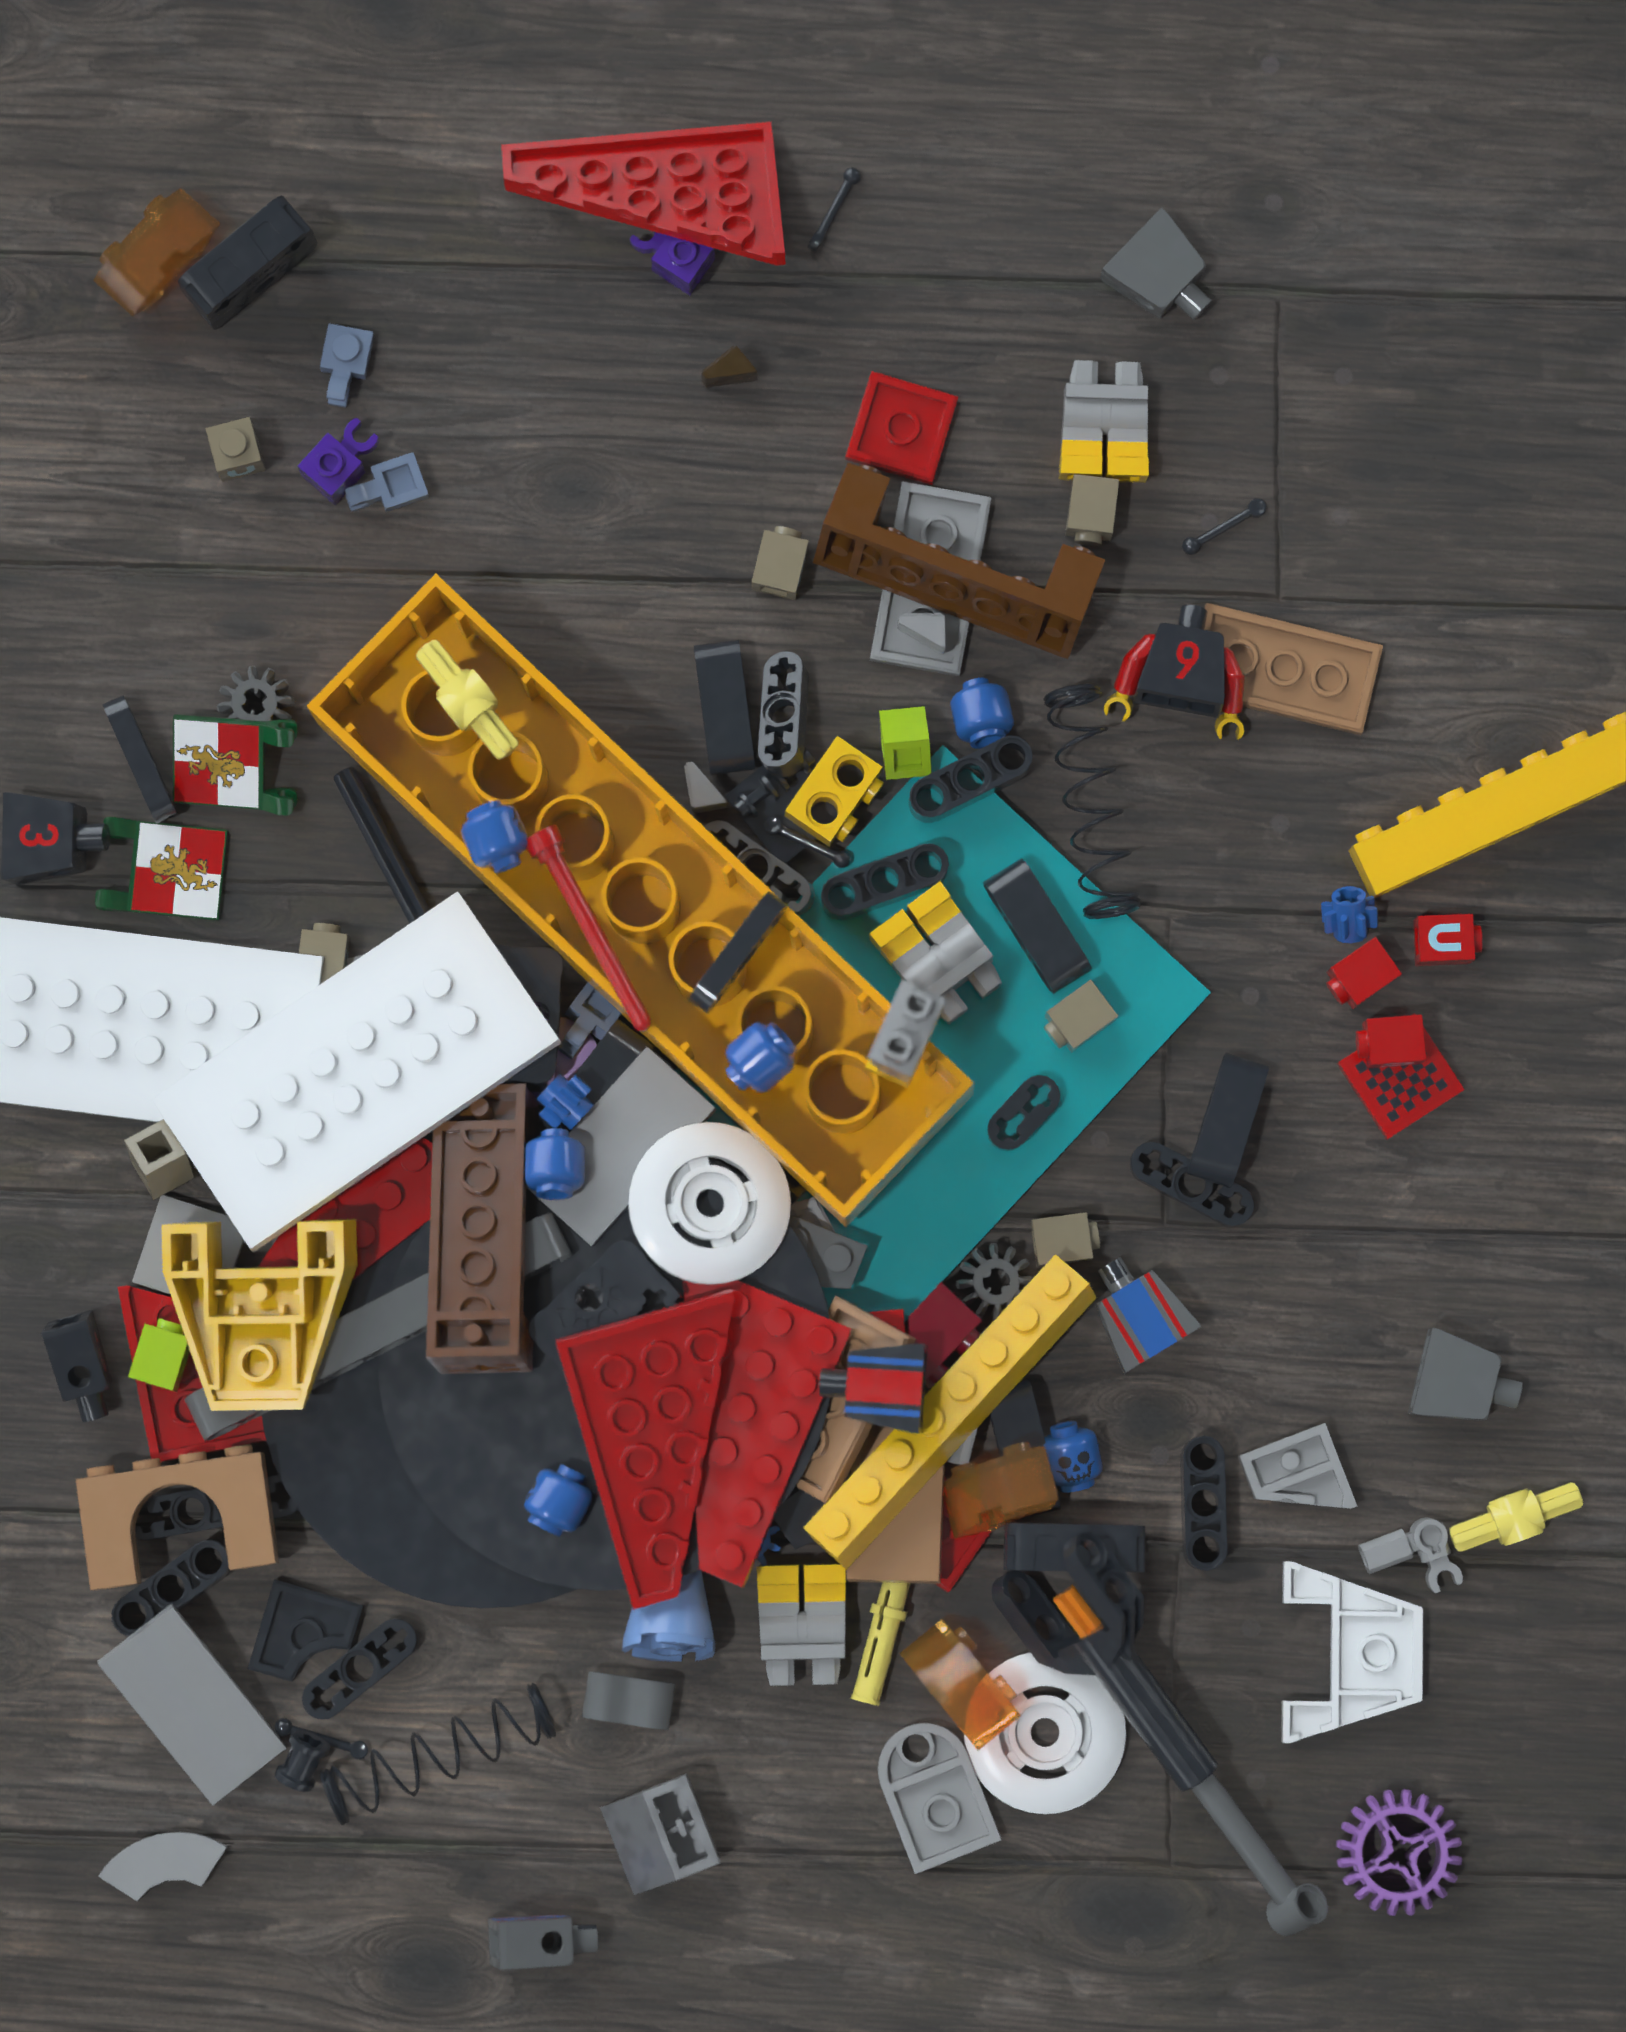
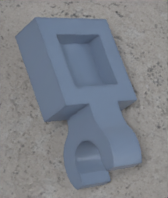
M328 324L320 370L332 373L326 396L329 399V405L346 408L352 377L366 379L374 340L372 331Z
M414 452L371 466L370 470L374 480L345 489V496L351 512L366 508L379 500L382 501L385 512H389L429 498Z
M587 982L564 1014L575 1023L564 1036V1039L558 1046V1050L572 1060L590 1033L601 1040L621 1016V1013L589 982Z

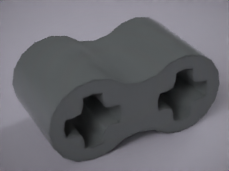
M589 1671L582 1718L669 1730L676 1684Z

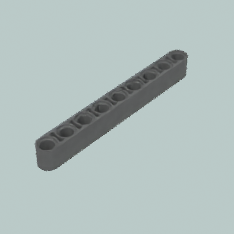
M552 1213L539 1216L525 1224L524 1281L551 1268V1262L557 1259L563 1262L572 1256V1252ZM429 1273L338 1318L312 1389L426 1332ZM203 1388L184 1399L204 1441L220 1437L271 1411H211Z

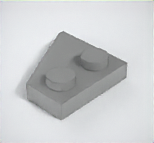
M1325 1423L1238 1456L1254 1499L1348 1509L1357 1506Z

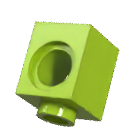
M925 706L880 710L881 746L886 780L922 777L931 774L930 741Z
M160 1318L156 1327L144 1324L128 1377L177 1392L190 1353L186 1337L183 1335L182 1326Z

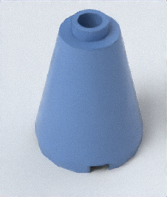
M700 1569L682 1576L678 1597L633 1610V1607L631 1608L622 1640V1651L624 1653L632 1649L633 1657L667 1662H682V1655L688 1652H696L695 1661L713 1657L715 1654V1640L702 1571Z

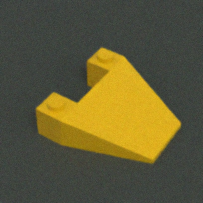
M356 1219L297 1222L298 1267L222 1268L221 1222H176L161 1225L162 1271L211 1411L292 1410L305 1408L357 1268Z

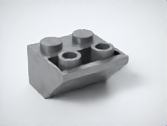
M687 1773L600 1808L634 1895L679 1880L720 1863V1857Z

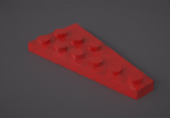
M424 1137L299 1221L356 1219L357 1268L352 1281L430 1220L433 1143ZM297 1223L278 1236L258 1267H298Z

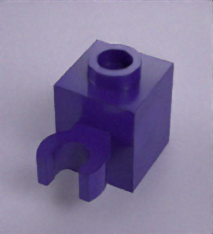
M654 232L653 238L648 241H642L635 235H632L630 238V244L638 252L655 253L651 258L652 271L689 296L715 259L714 248Z
M358 418L351 420L346 425L344 440L341 443L327 433L297 466L301 476L335 506L345 496V489L354 486L366 473L362 462L357 457L373 452L379 444V437L375 433L364 443L354 440L355 432L362 426Z

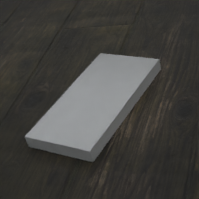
M902 482L894 528L903 532L907 538L923 544L933 543L947 549L950 554L965 560L980 561L991 497ZM882 589L870 661L959 677L969 622ZM903 613H942V615H945L944 654L934 651L898 630L897 622L899 615Z
M646 1047L569 1133V1137L579 1140L585 1147V1179L583 1186L574 1191L573 1196L569 1199H539L590 1246L594 1247L629 1208V1189L632 1177L645 1153L666 1134L683 1126L705 1123L717 1109L650 1048ZM526 1186L536 1196V1191Z
M170 1604L98 1660V1665L212 1806L286 1749L285 1743L173 1604Z

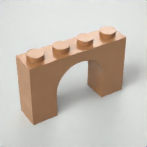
M252 1445L225 1448V1457L207 1460L206 1452H196L179 1455V1464L161 1467V1461L158 1458L132 1462L133 1471L115 1473L114 1465L86 1469L87 1478L76 1479L90 1590L97 1591L142 1583L135 1533L137 1518L143 1505L151 1496L164 1488L174 1485H190L206 1493L218 1507L223 1522L229 1570L279 1564L265 1453H253Z

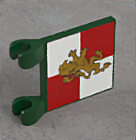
M174 714L173 803L258 809L283 816L292 814L297 804V791L294 788L265 789V743L277 747H291L298 735L297 722L288 719L252 721Z
M106 817L103 823L109 826L111 839L134 840L129 893L106 889L97 890L95 905L98 910L218 921L227 830L165 823L156 824L155 822L136 821L118 817Z

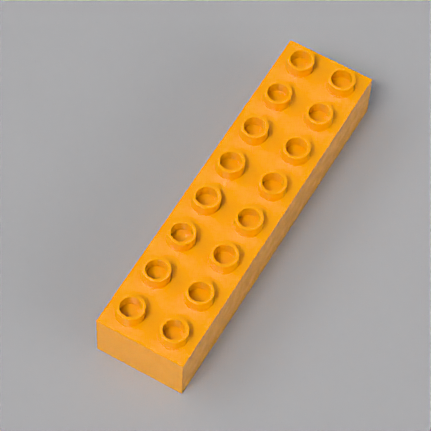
M437 574L400 609L307 705L317 724L631 1022L547 865H541L537 858L532 859L526 849L525 852L519 855L521 863L505 872L495 873L493 867H477L473 863L461 835L462 826L468 821L466 814L483 804L500 800L502 806L509 805L518 811L528 837L548 826L556 824L565 840L562 844L565 853L562 856L651 1018L650 1028L640 1032L733 1121L765 1147L779 1161L780 1165L845 1227L866 1208L974 1095V1082L930 1040L926 1044L925 1052L909 1088L865 1070L869 1053L891 1004L789 907H787L779 922L709 1014H706L688 1001L696 985L757 903L768 891L772 894L774 893ZM433 640L438 641L461 670L467 668L470 670L474 669L499 701L495 713L518 740L517 748L510 755L503 759L495 758L473 729L469 731L461 730L436 699V693L440 687L416 658L417 652L425 644ZM755 1022L767 1026L770 1023H775L790 1038L797 1049L792 1054L795 1060L792 1071L767 1092H759L750 1086L742 1090L726 1072V1068L731 1065L726 1055L728 1045Z

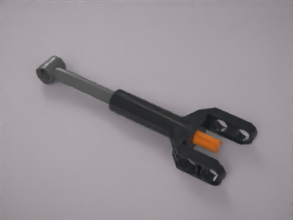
M1082 1532L1069 1539L1064 1545L1063 1555L1066 1571L1102 1618L1098 1619L1075 1586L1070 1585L1063 1592L1056 1595L1053 1600L1077 1632L1076 1635L1033 1577L1020 1571H1010L997 1578L992 1584L991 1593L993 1601L1036 1661L1064 1674L1095 1675L1179 1790L1183 1792L1192 1789V1792L1271 1897L1266 1909L1267 1919L1271 1928L1282 1936H1291L1322 1922L1328 1912L1327 1900L1323 1892L1311 1883L1296 1886L1221 1782L1213 1774L1218 1765L1217 1761L1134 1650V1641L1144 1624V1596L1103 1540L1092 1532ZM1078 1544L1088 1550L1091 1556L1090 1566L1084 1564L1079 1558ZM1009 1581L1019 1587L1022 1594L1021 1603L1016 1602L1010 1596L1008 1591ZM1106 1582L1111 1583L1116 1588L1119 1595L1118 1604L1112 1602L1107 1596L1105 1590ZM1036 1619L1042 1620L1048 1627V1640L1043 1639L1038 1634L1035 1626Z

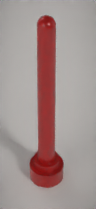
M554 824L527 838V850L532 859L537 858L541 865H547L634 1028L638 1031L648 1030L651 1026V1018L562 856L565 853V849L562 846L565 840L560 830Z

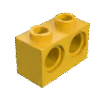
M837 736L786 808L784 817L828 847L831 846L836 838L844 842L858 819L852 816L861 801L869 805L883 786L884 782L878 779L882 772V766ZM845 765L857 766L863 774V780L856 786H845L837 778L838 770ZM819 802L832 804L837 811L836 819L829 824L816 822L811 815L813 806Z

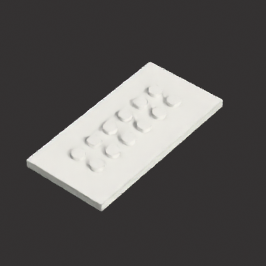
M457 891L151 1100L249 1248L255 1252L552 1050L561 1041Z
M0 917V1103L159 1122L164 1118L151 1099L321 984L324 957Z

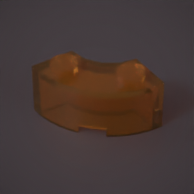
M182 188L167 198L161 194L155 197L143 212L145 217L121 243L118 241L113 242L99 259L103 266L93 281L132 316L137 315L160 299L174 279L192 261L202 255L220 226V223Z
M1029 1442L1014 1444L1003 1449L1004 1456L981 1464L975 1462L962 1464L951 1469L952 1477L944 1482V1500L954 1539L997 1530L1005 1525V1523L1034 1513L1050 1510L1058 1500V1495L1045 1445L1031 1448Z
M941 1619L899 1654L963 1734L979 1751L1021 1716L1011 1703L1017 1695L1001 1675L993 1680L976 1660L972 1652L978 1647L964 1629L960 1626L953 1632L948 1624Z

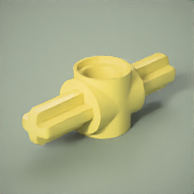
M433 640L425 644L417 652L416 658L440 687L436 693V699L461 730L469 731L473 729L495 758L503 759L510 755L517 748L518 740L495 713L499 701L474 669L470 670L467 668L461 670L438 641Z
M1573 1482L1534 1495L1531 1490L1526 1488L1488 1502V1513L1451 1526L1449 1529L1450 1538L1458 1552L1469 1550L1496 1539L1499 1540L1501 1545H1511L1543 1533L1545 1521L1580 1509L1583 1506L1582 1496L1578 1487Z

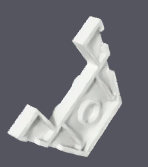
M1283 1561L1282 1603L1331 1605L1330 1701H1282L1281 1743H1292L1321 1732L1333 1730L1343 1725L1422 1701L1423 1608L1292 1561Z

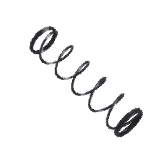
M1078 684L1051 691L1044 696L1043 700L1045 701L1044 705L1051 708L1047 714V721L1051 725L1069 731L1088 732L1062 746L1055 755V762L1067 770L1097 773L1069 788L1062 797V803L1069 809L1077 812L1107 814L1083 825L1070 838V844L1081 852L1095 855H1116L1092 866L1078 879V886L1083 891L1094 895L1113 897L1090 903L1083 909V916L1088 919H1104L1125 915L1138 910L1141 907V899L1138 898L1140 894L1137 892H1102L1085 888L1082 885L1083 878L1092 871L1127 857L1132 852L1090 850L1081 848L1074 843V838L1083 830L1124 812L1122 809H1084L1074 807L1067 802V796L1076 788L1116 771L1115 768H1077L1067 766L1059 761V755L1069 746L1109 729L1107 727H1070L1057 724L1051 719V714L1057 708L1087 704L1095 701L1102 694L1101 688L1095 684ZM1068 696L1065 699L1055 700L1060 697ZM1120 906L1116 908L1105 909L1109 907Z
M535 1683L527 1685V1691L534 1707L536 1741H532L525 1734L501 1701L496 1698L492 1700L491 1709L496 1741L495 1758H492L482 1748L458 1716H452L451 1729L456 1760V1773L454 1775H451L443 1767L418 1733L412 1732L411 1749L415 1770L414 1792H411L400 1781L383 1756L376 1749H372L370 1760L375 1790V1807L373 1809L369 1808L361 1800L337 1767L331 1766L330 1770L327 1768L325 1771L321 1770L320 1777L324 1790L340 1825L348 1824L350 1819L335 1781L334 1771L356 1801L371 1813L377 1812L379 1806V1785L375 1755L405 1793L414 1797L417 1795L420 1787L415 1737L438 1768L447 1777L454 1780L457 1779L460 1772V1755L455 1720L483 1756L494 1763L498 1762L500 1757V1736L496 1704H498L516 1730L528 1743L534 1746L539 1744L541 1726L547 1739L555 1738L556 1732Z

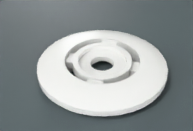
M705 1122L683 1126L666 1134L645 1153L632 1177L628 1207L632 1228L640 1246L660 1268L684 1281L715 1285L739 1280L753 1273L767 1262L781 1244L786 1233L790 1218L791 1200L787 1179L779 1161L750 1133L723 1123ZM708 1158L721 1159L741 1170L748 1181L742 1183L730 1170L721 1166L710 1165ZM712 1189L722 1196L724 1207L719 1215L706 1217L698 1211L696 1199L703 1190ZM679 1222L680 1226L691 1236L701 1240H710L712 1247H700L688 1242L675 1231L672 1224Z
M1030 1652L1006 1660L995 1667L982 1680L969 1702L964 1724L966 1751L980 1782L1002 1802L1016 1809L1038 1814L1069 1811L1097 1796L1116 1773L1123 1756L1126 1740L1124 1714L1095 1675L1064 1674L1038 1663ZM1039 1686H1052L1069 1692V1696L1065 1700L1051 1695H1039L1027 1699L1023 1691ZM1041 1718L1052 1719L1059 1728L1057 1741L1048 1747L1037 1745L1031 1737L1032 1725ZM1025 1764L1040 1770H1051L1063 1766L1066 1769V1774L1056 1778L1042 1779L1025 1775L1020 1770Z

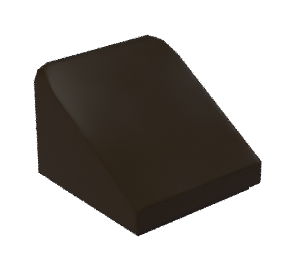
M732 346L701 371V381L705 388L757 380V370L737 346Z

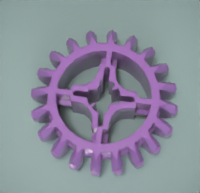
M1407 1789L1402 1790L1399 1803H1395L1394 1794L1391 1790L1383 1791L1385 1804L1383 1806H1379L1374 1796L1366 1797V1804L1371 1812L1366 1815L1363 1810L1355 1806L1352 1808L1351 1813L1360 1820L1357 1827L1348 1822H1343L1341 1825V1829L1353 1834L1351 1842L1346 1840L1336 1841L1337 1848L1350 1850V1857L1337 1859V1866L1342 1868L1352 1866L1354 1870L1343 1877L1344 1884L1351 1885L1360 1881L1362 1884L1355 1890L1354 1897L1361 1900L1369 1892H1372L1373 1895L1369 1902V1908L1376 1911L1381 1906L1383 1899H1386L1387 1914L1395 1916L1398 1911V1902H1403L1407 1915H1414V1899L1417 1898L1425 1909L1432 1908V1901L1427 1893L1432 1890L1437 1896L1444 1898L1447 1892L1438 1882L1441 1878L1455 1883L1457 1880V1876L1454 1873L1445 1871L1447 1863L1454 1865L1462 1863L1461 1857L1448 1855V1848L1460 1846L1462 1844L1461 1839L1458 1837L1446 1838L1444 1834L1456 1826L1455 1822L1449 1819L1438 1824L1437 1820L1442 1816L1444 1808L1441 1805H1436L1427 1813L1425 1809L1429 1803V1797L1424 1794L1418 1797L1414 1806L1411 1805L1412 1795L1411 1791ZM1401 1813L1410 1814L1420 1819L1428 1828L1420 1833L1416 1832L1409 1836H1402L1395 1826L1391 1824L1388 1816ZM1376 1824L1382 1840L1381 1848L1374 1856L1370 1857L1369 1861L1363 1863V1842L1370 1828ZM1388 1832L1393 1839L1399 1840V1844L1404 1845L1407 1842L1412 1845L1404 1853L1407 1860L1405 1863L1410 1873L1406 1866L1399 1865L1398 1860L1394 1859L1392 1863L1385 1860L1393 1852L1391 1845L1393 1842ZM1435 1842L1436 1855L1434 1865L1428 1876L1422 1881L1417 1867V1857L1422 1850L1429 1847L1428 1844ZM1388 1869H1397L1402 1877L1406 1879L1410 1889L1402 1891L1387 1890L1378 1886L1370 1876Z

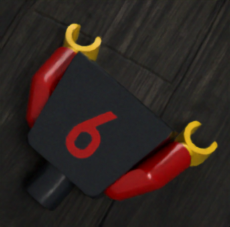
M1197 605L1181 606L1178 625L1160 623L1156 634L1144 635L1122 660L1114 684L1117 692L1112 694L1104 705L1106 716L1109 713L1111 703L1121 702L1126 707V712L1122 719L1123 722L1130 716L1133 703L1217 718L1215 721V731L1221 740L1222 727L1229 722L1237 724V740L1243 736L1244 727L1237 714L1243 708L1245 678L1234 652L1224 647L1223 634L1205 630L1208 613L1205 608ZM1135 694V696H1134V701H1133V703H1132V700L1130 699L1129 696Z

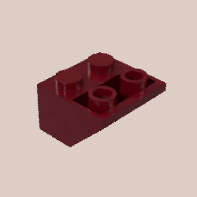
M941 1282L907 1319V1334L916 1339L914 1344L928 1345L925 1387L929 1390L949 1370V1367L943 1361L953 1351L962 1356L981 1335L975 1327L982 1320Z

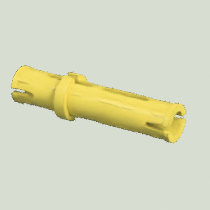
M882 1583L877 1604H871L870 1612L874 1613L851 1699L880 1706V1698L891 1662L900 1621H906L908 1613L903 1610L910 1583Z

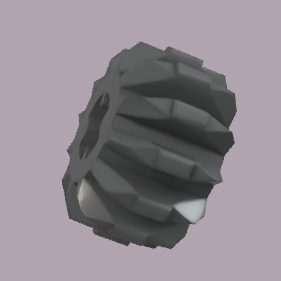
M249 666V680L243 681L241 675L238 672H234L231 674V678L237 685L236 689L221 686L220 693L231 701L218 704L217 711L220 714H231L227 719L252 721L293 720L289 713L281 709L295 706L296 703L293 696H281L290 687L286 679L279 680L273 684L276 673L273 669L268 668L260 680L257 668ZM254 695L257 696L258 700H261L262 696L266 697L262 702L265 710L256 715L254 710H251L250 714L246 713L250 708L247 700Z
M991 1243L989 1245L990 1259L987 1261L982 1252L976 1248L971 1254L979 1267L976 1268L966 1262H962L959 1267L964 1273L973 1276L972 1280L962 1279L956 1282L957 1289L972 1288L974 1292L967 1295L962 1302L966 1306L971 1305L976 1299L982 1302L975 1313L980 1319L985 1315L987 1307L992 1306V1317L995 1320L1002 1313L1001 1306L1005 1304L1007 1307L1013 1301L1012 1298L1022 1291L1018 1289L1019 1286H1027L1034 1278L1033 1276L1019 1277L1018 1272L1029 1266L1028 1259L1019 1261L1015 1266L1009 1263L1016 1252L1014 1247L1010 1246L1005 1252L1004 1258L998 1259V1245ZM992 1270L1002 1272L1000 1278L1005 1275L1008 1280V1285L1001 1288L1000 1295L990 1294L991 1287L985 1290L983 1286V1280L990 1277Z

